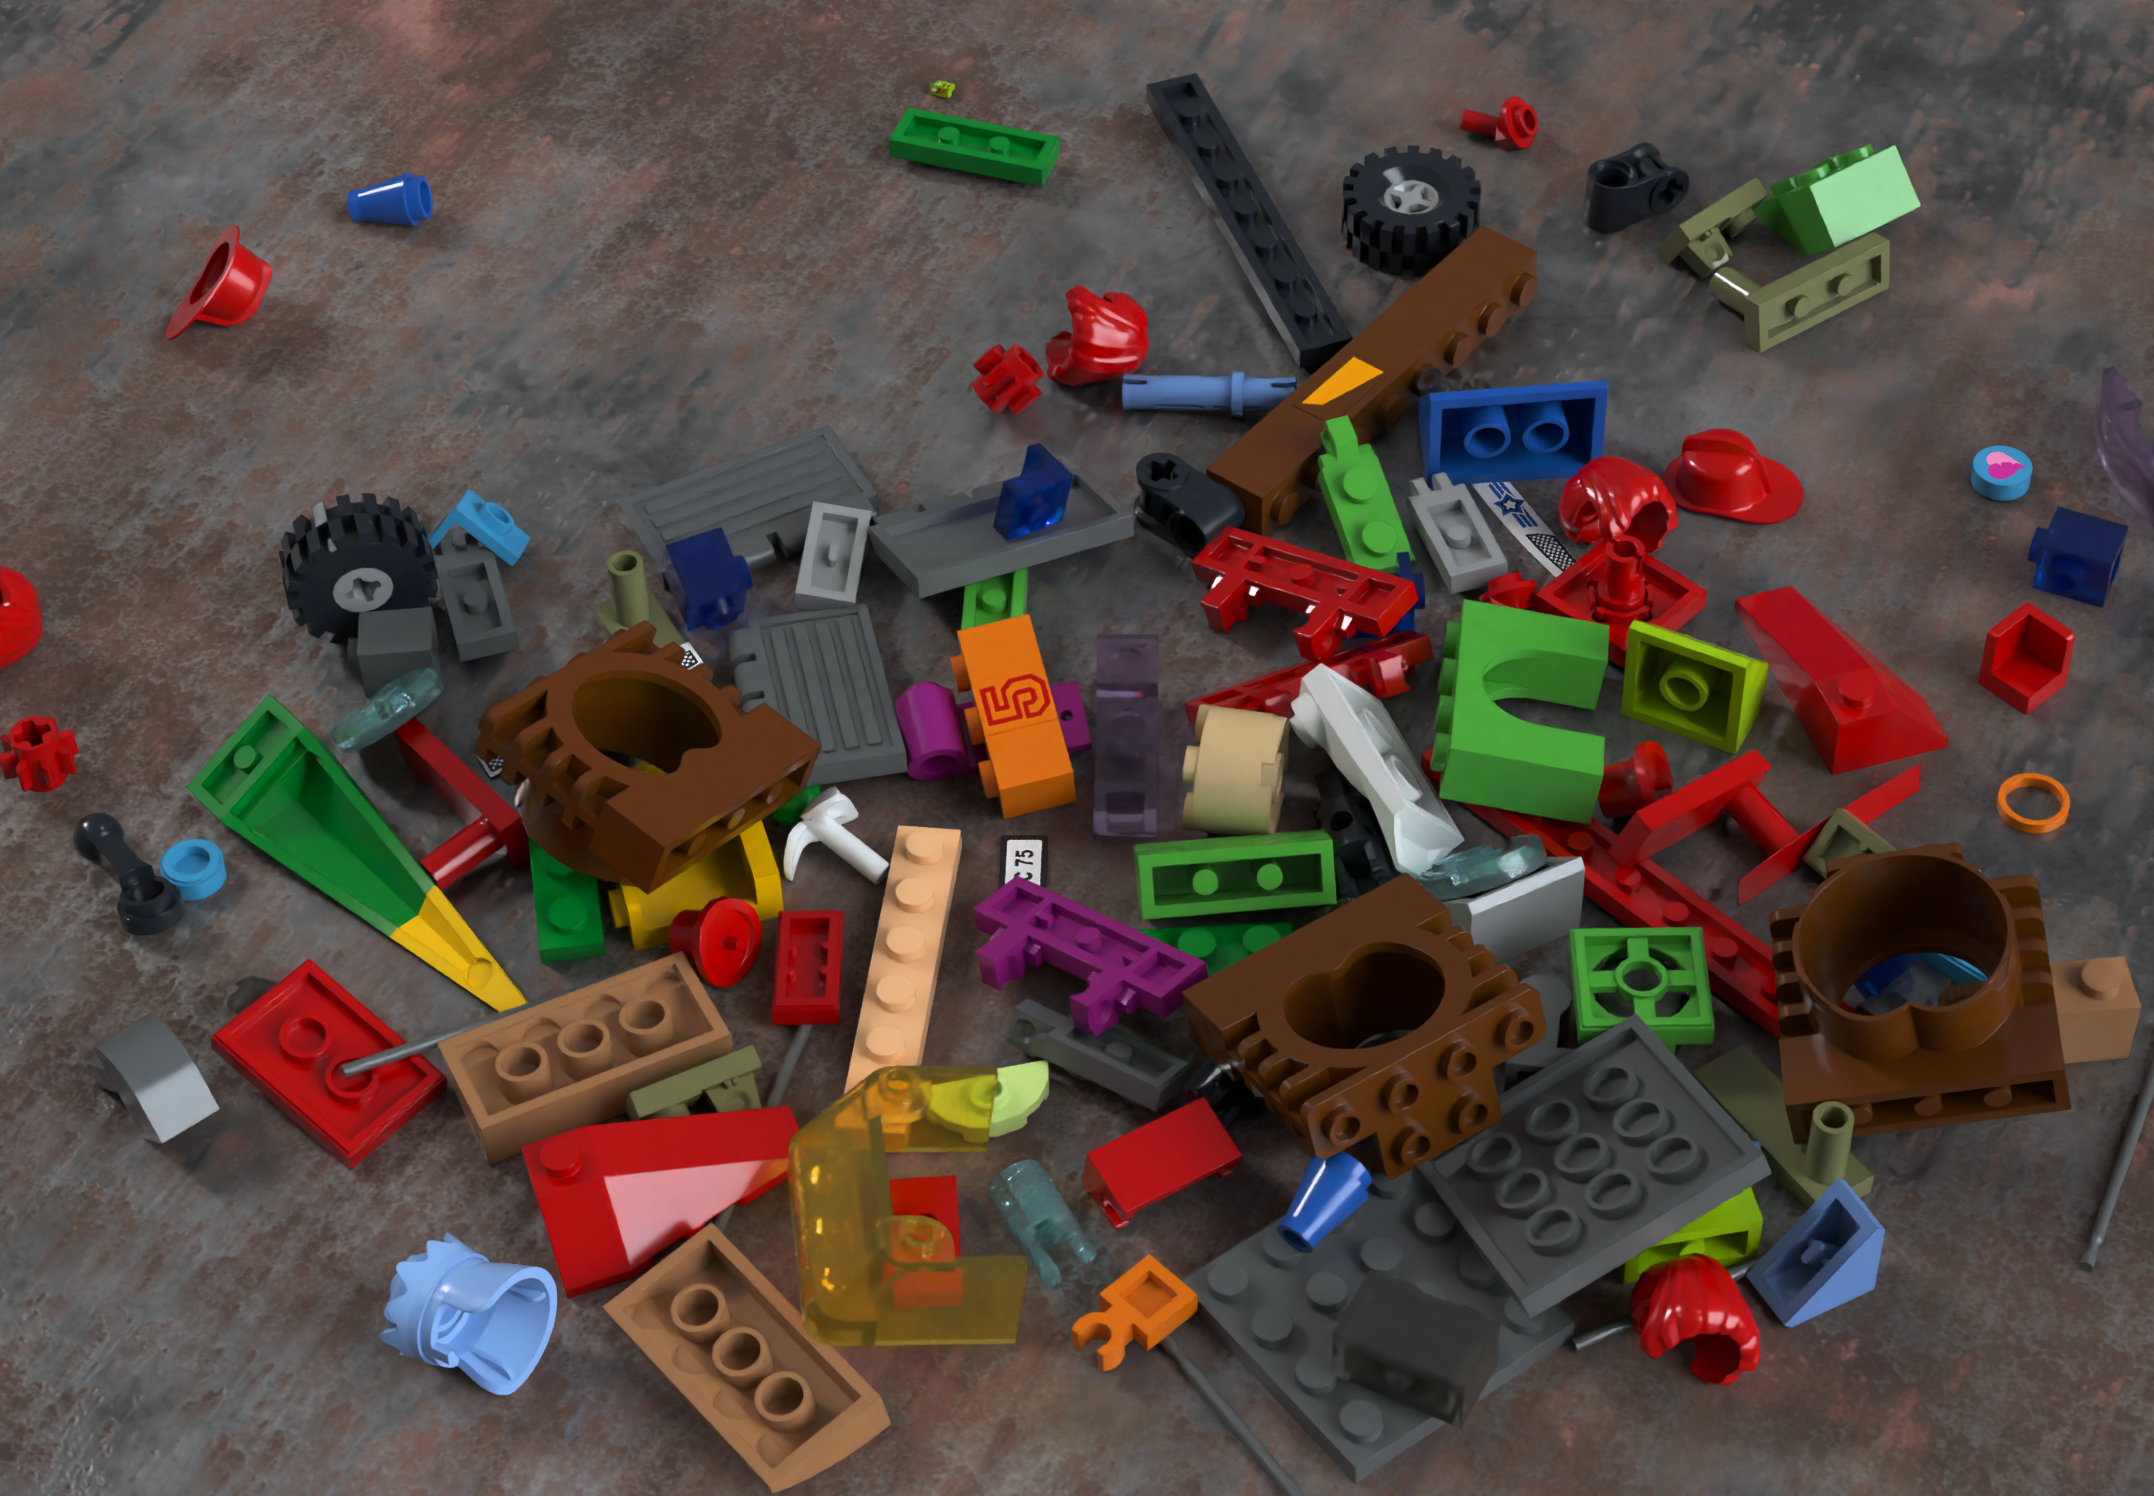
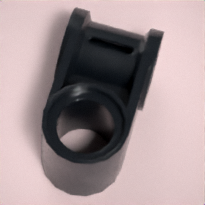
M1647 142L1639 143L1630 150L1608 159L1598 160L1588 169L1583 220L1587 226L1604 233H1615L1658 213L1668 212L1676 207L1686 195L1690 184L1689 176L1683 169L1670 167L1660 158L1659 150L1653 144Z
M1153 453L1143 457L1136 466L1135 478L1141 487L1140 495L1134 503L1133 514L1136 521L1142 527L1154 531L1177 545L1185 554L1195 558L1227 525L1238 528L1244 523L1246 518L1245 508L1237 494L1227 485L1216 482L1189 466L1180 457L1170 453Z

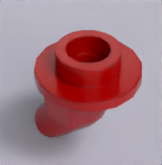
M1512 96L1504 101L1498 117L1464 109L1459 130L1495 138V141L1503 150L1514 148L1524 150L1533 143L1534 135L1538 131V119L1534 109L1529 104H1526L1520 97Z
M1519 572L1510 573L1488 581L1486 583L1488 591L1478 597L1479 602L1531 611L1534 609L1537 585L1535 580H1523Z

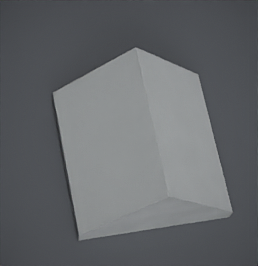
M1527 857L1517 862L1542 859L1545 860V863L1533 872L1511 882L1468 896L1440 902L1449 908L1452 926L1459 925L1465 928L1472 935L1474 946L1478 944L1486 946L1493 952L1496 964L1565 936L1569 934L1570 929H1580L1585 866L1581 857Z

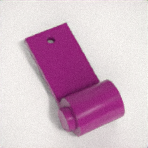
M1077 680L1051 685L1050 690L1068 754L1091 750L1092 742ZM931 681L918 682L909 686L904 694L895 701L894 709L906 750L907 772L912 778L921 781H937L978 773V762L987 761L988 758L984 743L972 746L964 709L974 707L973 702L957 704L952 690ZM1066 716H1070L1071 719L1066 721Z

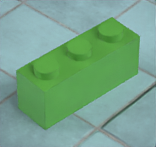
M1325 829L1133 845L1137 902L1143 920L1337 904L1333 841Z

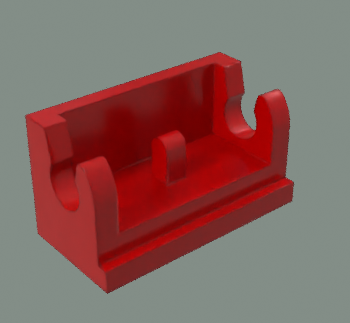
M1202 1097L1088 1152L1085 1160L1082 1186L1087 1194L1092 1196L1112 1228L1117 1231L1129 1225L1127 1220L1134 1217L1137 1211L1210 1175L1216 1174L1217 1177L1223 1179L1233 1174L1232 1168L1241 1164L1242 1154L1205 1097Z

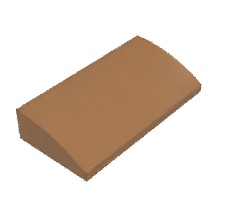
M683 951L437 1042L439 1054L455 1093L489 1165L522 1153L521 1146L584 1126L596 1125L626 1113L623 1104L629 1093L734 1052L731 1033Z
M712 1222L602 1307L605 1315L772 1494L799 1484L830 1468L891 1425L882 1397Z

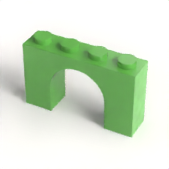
M1464 599L1459 622L1447 621L1441 649V657L1444 659L1438 683L1437 694H1440L1434 724V732L1439 733L1436 734L1430 770L1441 772L1439 798L1590 825L1603 779L1605 737L1533 724L1507 713L1493 701L1504 698H1529L1595 710L1608 663L1609 625Z

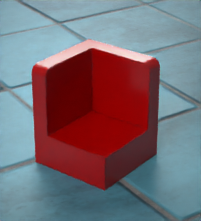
M2027 601L1987 633L1978 684L2024 715L2029 714L2066 685L2075 641L2074 632Z

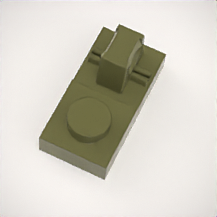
M1757 177L1753 178L1680 224L1656 249L1657 253L1666 265L1681 257L1702 279L1713 274L1733 257V253L1723 238L1722 233L1727 231L1730 237L1733 238L1752 225L1758 219L1754 210L1769 193Z
M751 1045L628 1094L623 1106L629 1121L689 1116L688 1108L694 1106L697 1100L702 1098L705 1099L713 1113L759 1109L761 1104L754 1078L761 1069L762 1064L754 1045Z

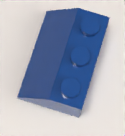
M1607 381L1429 393L1419 397L1417 441L1427 486L1432 488V475L1441 472L1447 474L1453 486L1462 483L1472 485L1489 482L1574 477L1588 462L1602 457L1608 396Z

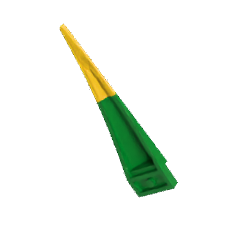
M270 694L263 699L186 786L226 826L497 1011L502 1012L529 1003L325 742Z

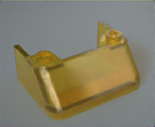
M897 1065L879 1068L792 1136L788 1150L787 1173L802 1322L808 1334L817 1341L831 1346L1016 1343L1028 1267L1026 1256L955 1257L953 1238L943 1224L925 1216L893 1215L885 1152H987L998 1077L996 1065Z

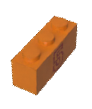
M1026 614L957 631L961 655L950 657V663L958 693L970 691L974 707L964 709L971 744L974 746L984 743L988 758L987 761L978 762L986 799L998 797L1004 819L1077 802L1073 769L1030 615Z

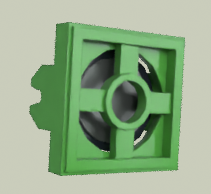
M1702 927L1582 928L1569 930L1568 946L1578 1046L1586 1044L1634 1014H1637L1674 1056L1683 1044H1713L1715 1024ZM1665 960L1673 963L1680 970H1675L1672 966L1665 964ZM1603 963L1604 966L1599 971H1595Z

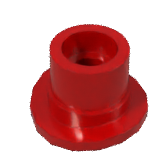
M1654 741L1639 742L1635 747L1634 757H1630L1628 761L1604 765L1598 802L1605 818L1631 817L1635 812L1672 793L1675 783L1664 749Z
M724 896L709 901L702 910L685 909L673 919L668 933V946L671 955L683 951L690 965L697 967L700 977L708 985L724 988L738 983L749 972L758 957L762 943V925L755 909L744 900Z

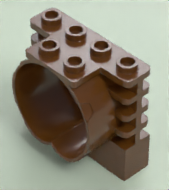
M644 620L628 630H617L604 644L587 654L585 652L576 654L566 666L549 676L541 675L536 677L525 690L506 701L500 699L492 703L482 714L478 722L477 728L480 731L474 754L485 763L498 756L505 761L499 779L508 786L516 785L515 805L519 808L522 820L528 829V834L546 853L563 865L583 875L588 874L603 880L621 883V885L635 886L648 895L803 793L822 745L766 703L760 704L748 713L738 707L742 697L740 690L732 684L718 690L710 683L713 670L704 663H700L690 670L681 664L685 649L676 642H670L664 647L659 648L653 643L657 629ZM598 750L618 752L641 759L667 774H652L629 768L608 758Z
M1960 843L1925 844L1917 848L1875 854L1862 853L1847 858L1829 860L1825 863L1827 879L1816 888L1808 904H1799L1791 908L1775 910L1769 915L1772 959L1775 968V992L1778 1000V1024L1781 1033L1779 1048L1784 1102L1795 1145L1808 1143L1813 1111L1819 1104L1827 1101L1843 1103L1852 1110L1855 1117L1852 1137L2072 1110L2038 881L2035 877L2030 875L2000 876L1989 880L1982 874L1979 868L1964 861ZM1936 953L1952 956L1971 964L1988 978L1987 982L1973 996L1949 1006H1927L1909 1000L1891 1012L1873 1016L1857 1015L1840 1008L1846 993L1859 977L1872 967L1902 955Z
M1407 872L1181 992L1195 1043L1234 1082L1244 1077L1246 1087L1256 1097H1264L1267 1108L1276 1117L1283 1118L1289 1136L1300 1149L1311 1157L1317 1156L1319 1159H1327L1340 1151H1344L1358 1160L1367 1170H1380L1389 1180L1400 1177L1497 1123L1501 1119L1502 1114L1492 1068L1538 1043L1546 1033V1023L1539 992L1528 983L1519 984L1516 972L1504 963L1496 965L1493 952L1482 944L1474 946L1473 937L1465 928L1459 925L1452 926L1449 908ZM1414 1030L1386 1044L1355 1049L1364 1040L1385 1031Z

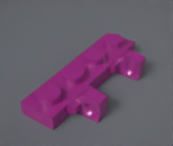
M1018 875L973 908L977 929L992 936L987 944L976 951L982 983L1002 991L1005 983L1012 979L1023 978L1028 964L1039 967L1043 961L1087 981L1088 989L1081 994L1069 997L1075 1028L1094 1037L1117 1024L1122 1011L1129 1014L1136 1011L1138 1006L1166 1018L1184 1003L1182 991L1208 978L1205 961Z

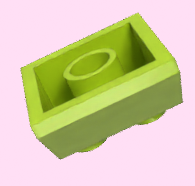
M1633 620L1628 631L1620 714L1736 755L1764 706L1769 663L1655 624Z

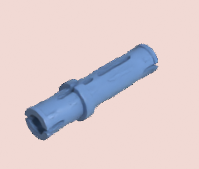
M1233 371L1232 376L1219 377L1190 375L1158 376L1124 373L1122 404L1123 410L1231 412L1232 417H1244L1245 412H1271L1297 389V377H1246L1245 372Z

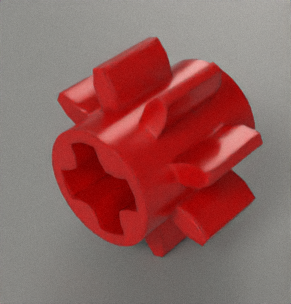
M998 343L973 363L975 369L980 373L972 382L973 389L982 402L997 414H1001L1009 407L1015 415H1018L1042 395V392L1034 384L1043 377V372L1036 360L1023 347L1014 344L1006 351Z
M33 716L22 719L11 728L9 735H2L0 737L4 753L0 755V765L4 778L6 780L18 777L21 789L24 792L28 790L34 792L54 790L65 782L68 774H75L77 772L73 756L79 750L72 729L59 732L56 720L53 717L47 719L45 717Z

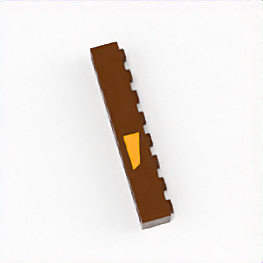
M1482 225L1206 468V476L1231 488L1241 499L1245 508L1246 518L1238 529L1267 537L1279 525H1285L1291 521L1298 508L1316 492H1322L1317 479L1320 473L1318 459L1320 455L1326 454L1320 437V432H1323L1325 428L1324 422L1326 420L1348 415L1358 438V446L1370 444L1384 430L1393 428L1399 422L1403 413L1418 401L1419 397L1431 393L1437 382L1454 367L1462 366L1470 353L1487 337L1495 336L1503 323L1520 307H1527L1534 299L1539 286V279L1536 277L1538 252Z

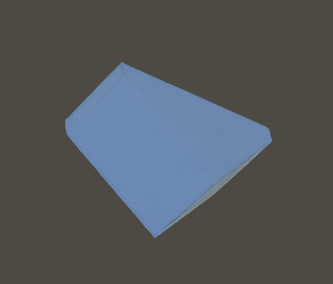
M1838 1178L1758 1261L1746 1276L1783 1325L1794 1327L1875 1288L1885 1229L1845 1180Z

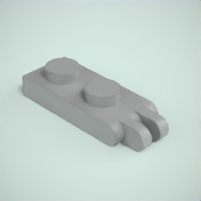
M1445 472L1432 475L1434 491H1430L1423 477L1410 480L1412 496L1406 498L1409 516L1451 594L1487 586L1486 583L1488 581L1508 574V562L1464 483L1453 486Z

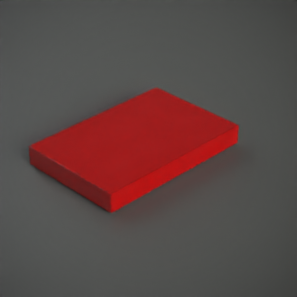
M310 958L211 1036V1047L214 1052L349 1170L353 1169L447 1090V1076L420 1053L344 1078L340 1065L406 1044L407 1042Z

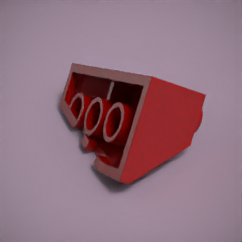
M1783 587L1735 599V610L1766 663H1769L1772 674L1831 776L1947 747L1948 737L1923 696L1794 587Z
M790 1105L589 1125L521 1146L533 1194L567 1299L636 1277L653 1266L652 1256L680 1238L688 1241L705 1227V1222L733 1204L746 1206L811 1164L808 1151Z

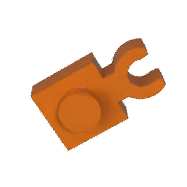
M1149 1254L1099 1293V1308L1101 1312L1086 1314L1076 1321L1072 1328L1073 1347L1080 1350L1092 1340L1101 1339L1107 1341L1106 1344L1097 1350V1367L1102 1372L1112 1370L1122 1362L1125 1356V1346L1133 1339L1149 1351L1198 1312V1294Z

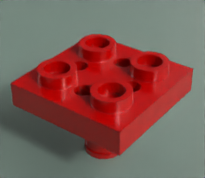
M1620 535L1613 537L1612 543L1603 540L1535 594L1534 612L1598 623L1595 619L1607 621L1600 624L1609 625L1608 659L1625 669L1628 631L1633 620L1639 621L1644 619L1646 623L1677 631L1705 608L1707 590L1647 554L1643 543L1633 536Z

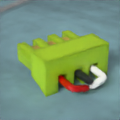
M940 80L929 86V94L947 99L952 96V91L955 90V84Z

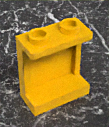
M762 820L648 895L638 887L625 886L615 882V890L607 891L615 927L618 929L628 926L635 951L667 944L671 923L678 913L685 909L702 910L709 901L722 896L744 900L755 909L760 921L776 918L779 911H784L780 875Z

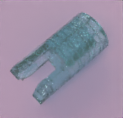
M1036 1160L1016 1162L1005 1168L995 1177L990 1184L989 1195L1046 1289L1053 1288L1063 1280L1059 1274L1060 1270L1057 1264L1045 1251V1248L1058 1243L1065 1237L1067 1247L1074 1257L1080 1259L1083 1264L1085 1263L1086 1265L1096 1258L1097 1252L1040 1162Z

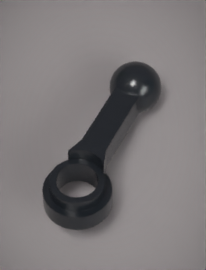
M92 813L83 817L77 823L73 832V843L77 852L84 858L97 860L122 889L120 900L117 904V912L122 928L126 932L133 935H152L173 927L182 919L185 908L179 889L170 884L168 879L155 876L152 865L141 861L124 842L122 826L114 817L105 813Z

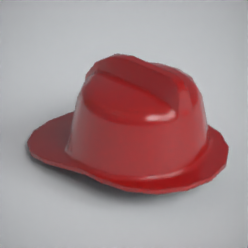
M230 225L217 239L206 259L199 278L171 318L165 334L168 340L171 341L181 335L194 320L225 327L241 324L253 316L260 306L272 277V268L267 262L239 243L240 229L238 226Z
M1727 428L1709 429L1696 435L1686 436L1682 444L1681 455L1670 462L1662 474V481L1667 486L1676 505L1680 508L1697 513L1713 514L1745 523L1767 525L1783 522L1795 515L1803 503V487L1792 471L1781 463L1762 457L1747 436L1739 431Z

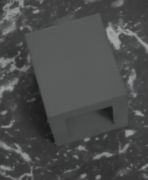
M432 607L359 612L358 637L348 638V661L351 674H361L366 698L422 694L430 689L439 687L440 644Z

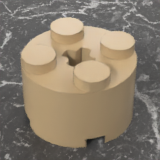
M1200 704L1195 725V741H1199L1200 746L1188 745L1183 766V783L1194 785L1193 793L1188 792L1186 795L1182 817L1183 829L1228 836L1276 833L1285 793L1280 791L1283 771H1288L1291 739L1289 718L1271 713Z

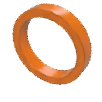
M2022 773L2004 781L1998 792L1996 806L2000 817L2011 827L2026 833L2042 834L2054 831L2064 824L2068 817L2070 797L2067 790L2055 779L2038 773ZM2027 786L2038 787L2053 794L2059 801L2061 810L2051 818L2031 820L2013 812L2007 805L2005 798L2011 791L2017 788Z

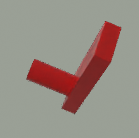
M413 717L393 731L407 767L468 824L460 832L418 861L441 891L448 888L495 852L501 855L514 869L530 859L528 834L521 816L420 721Z
M1754 749L1635 812L1608 850V853L1626 870L1728 814L1768 857L1801 835L1757 789L1772 766Z

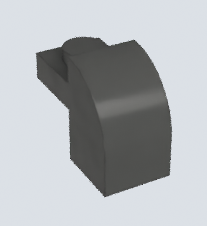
M152 1013L143 1016L93 1046L98 1059L87 1064L97 1085L99 1088L118 1092L144 1139L163 1144L220 1109L197 1066L171 1029Z

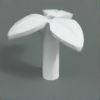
M835 786L817 795L802 812L800 817L803 821L799 822L788 835L783 859L785 877L792 881L803 849L811 842L821 841L875 885L879 884L889 873L890 863L842 826V824L856 819L859 813L851 800L846 795L841 794Z

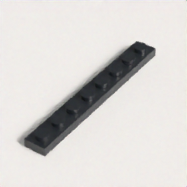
M1197 73L1147 84L1146 100L1297 365L1299 368L1329 361L1353 337Z

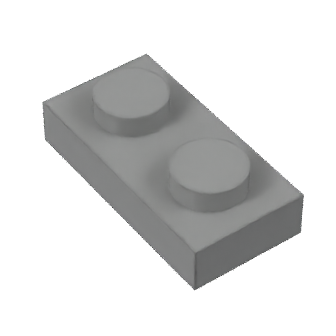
M813 501L793 608L813 611L841 606L854 607L872 511Z

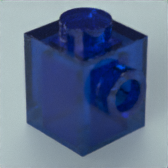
M2058 506L2048 529L2038 526L2031 542L2028 561L2037 563L2032 588L2103 608L2120 569L2129 526Z
M722 527L665 545L662 570L687 631L701 626H705L708 630L722 628L734 622L739 614L744 613L747 592L753 587L752 577L744 557L741 554L733 555Z

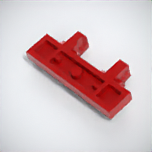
M1228 525L1191 562L1197 580L1212 584L1211 591L1200 601L1210 629L1229 634V628L1233 624L1246 620L1250 605L1260 607L1263 601L1306 614L1308 622L1303 627L1293 630L1298 651L1303 659L1319 664L1323 663L1340 648L1342 637L1349 639L1356 635L1357 630L1384 638L1419 600L1414 582Z
M1404 629L1386 635L1384 638H1376L1337 651L1322 664L1359 687L1370 684L1377 698H1388L1409 691L1410 688L1406 684L1405 678L1416 673L1414 665L1432 660L1434 656L1428 635ZM1307 661L1186 701L1184 706L1189 725L1195 727L1200 704L1271 713L1291 719L1295 715L1291 703L1299 697L1301 680L1319 663Z

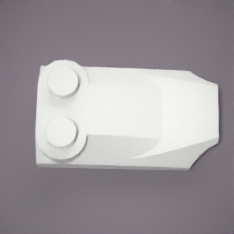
M1320 663L1302 678L1299 697L1291 703L1295 713L1290 719L1293 730L1308 747L1312 749L1317 745L1323 747L1347 780L1370 800L1396 870L1403 874L1407 872L1424 886L1434 884L1436 872L1442 861L1454 848L1465 841L1381 700Z

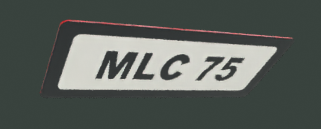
M1003 835L1001 837L998 889L1017 875L1046 888L1047 835Z

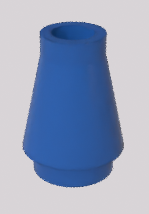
M411 172L400 174L362 189L350 190L347 196L349 215L354 223L366 221L418 226L420 220L430 219L432 216L433 201L429 183L425 176H414Z
M1340 1151L1327 1159H1319L1317 1156L1313 1157L1285 1218L1277 1227L1279 1235L1298 1251L1311 1253L1320 1240L1368 1200L1366 1190L1372 1183V1178L1367 1169L1358 1160L1344 1151Z

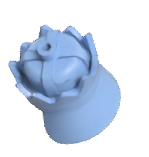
M446 1232L443 1239L445 1242L430 1240L427 1242V1252L411 1255L406 1261H401L396 1265L398 1273L390 1284L391 1294L384 1311L389 1329L384 1330L379 1335V1339L400 1350L399 1356L421 1360L432 1366H442L445 1368L458 1366L485 1390L497 1395H509L515 1392L529 1377L548 1344L557 1311L555 1282L550 1273L541 1267L489 1262L486 1257L474 1252L458 1238Z

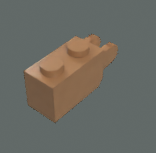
M2125 957L2051 962L2050 966L2065 1064L2129 1058L2142 1007ZM1987 981L1966 982L1964 985L1958 983L1957 985L1944 988V991L1939 992L1940 996L1937 997L1938 1006H1949L1970 998Z

